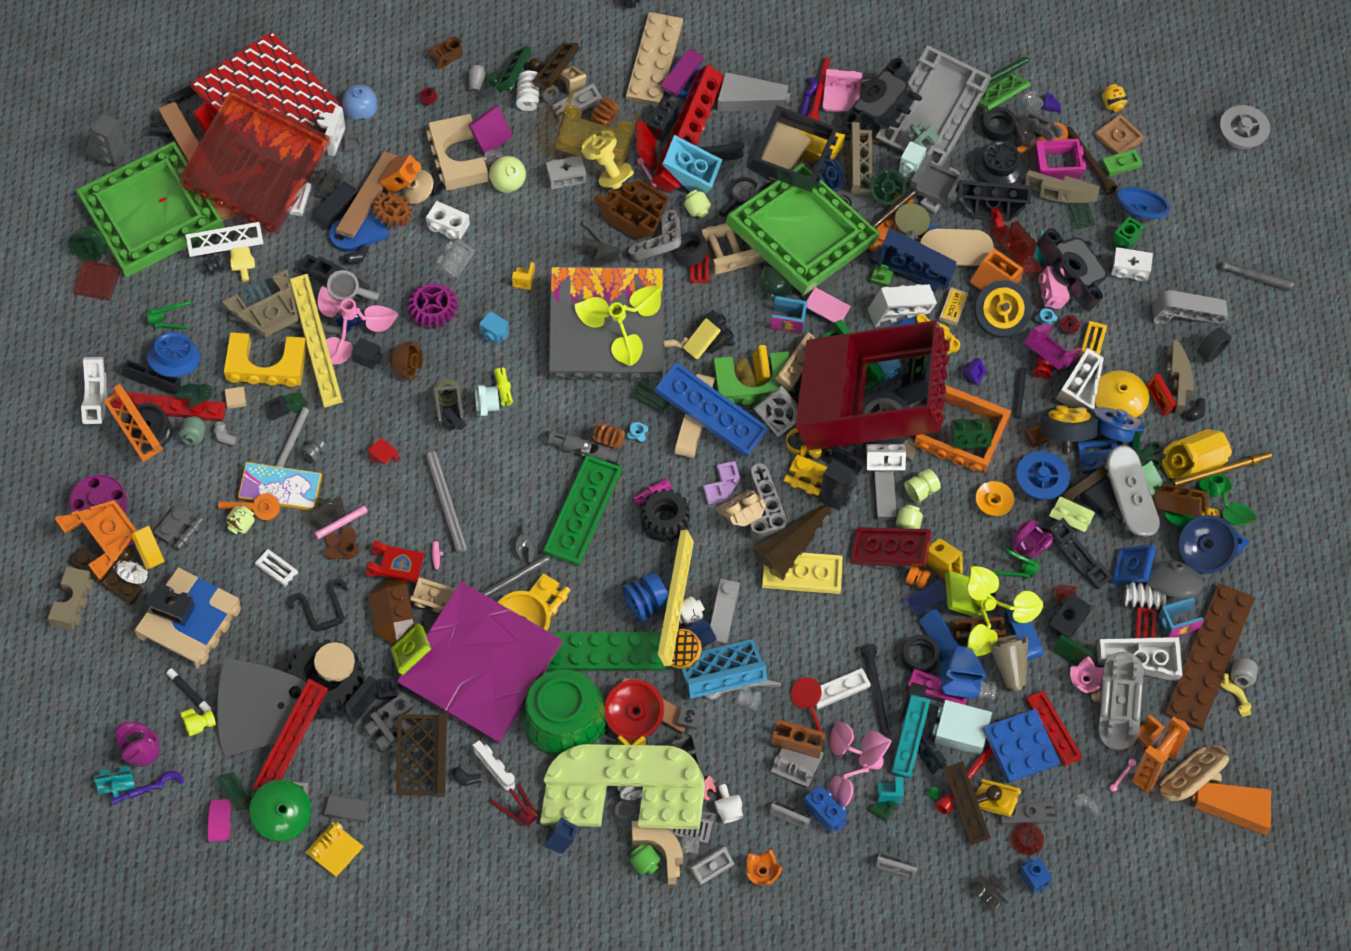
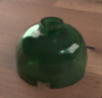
M890 168L881 169L875 172L870 179L869 192L878 203L885 205L895 204L905 194L906 181L897 170Z
M82 227L71 235L68 240V248L73 256L76 254L78 257H81L79 261L95 264L106 251V240L100 231L95 228Z
M767 266L763 268L759 281L760 287L766 293L767 298L775 300L776 296L785 298L793 292L795 287L775 268Z

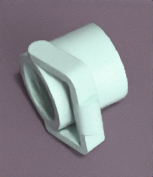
M474 385L477 416H487L489 411H499L497 386L485 387L484 385Z

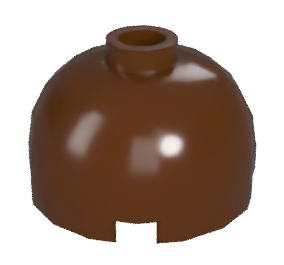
M411 341L402 342L392 350L389 355V363L397 376L411 380L418 377L415 375L417 368L421 370L423 366V350H419L418 346H421L419 343Z

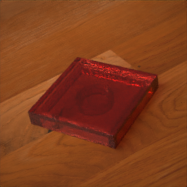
M84 260L74 288V294L111 301L121 268L119 266Z

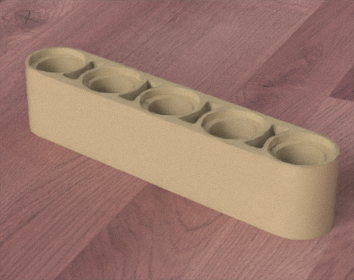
M701 374L696 375L714 388L716 378ZM686 414L678 436L675 454L694 458L703 426Z

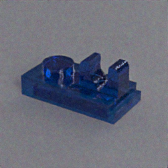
M938 579L907 600L918 616L947 598L946 587L942 580Z

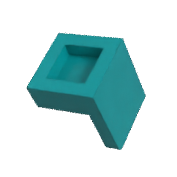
M895 777L894 783H878V803L887 801L894 803L903 802L904 777Z

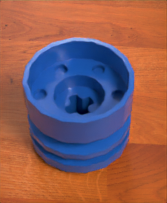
M653 571L640 577L641 586L635 580L631 582V585L626 584L622 586L626 605L640 623L645 621L646 617H653L652 608L659 614L665 611L669 595L661 579Z

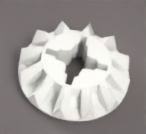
M131 560L128 562L122 561L116 569L118 575L130 583H143L148 577V571L144 569V566L133 563Z

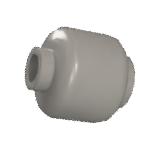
M1239 658L1232 665L1230 678L1239 687H1249L1256 681L1258 666L1251 659Z

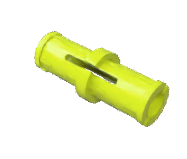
M500 368L494 370L501 405L505 406V402L507 405H511L513 403L510 392L511 384L507 380L506 369L502 368L500 370Z

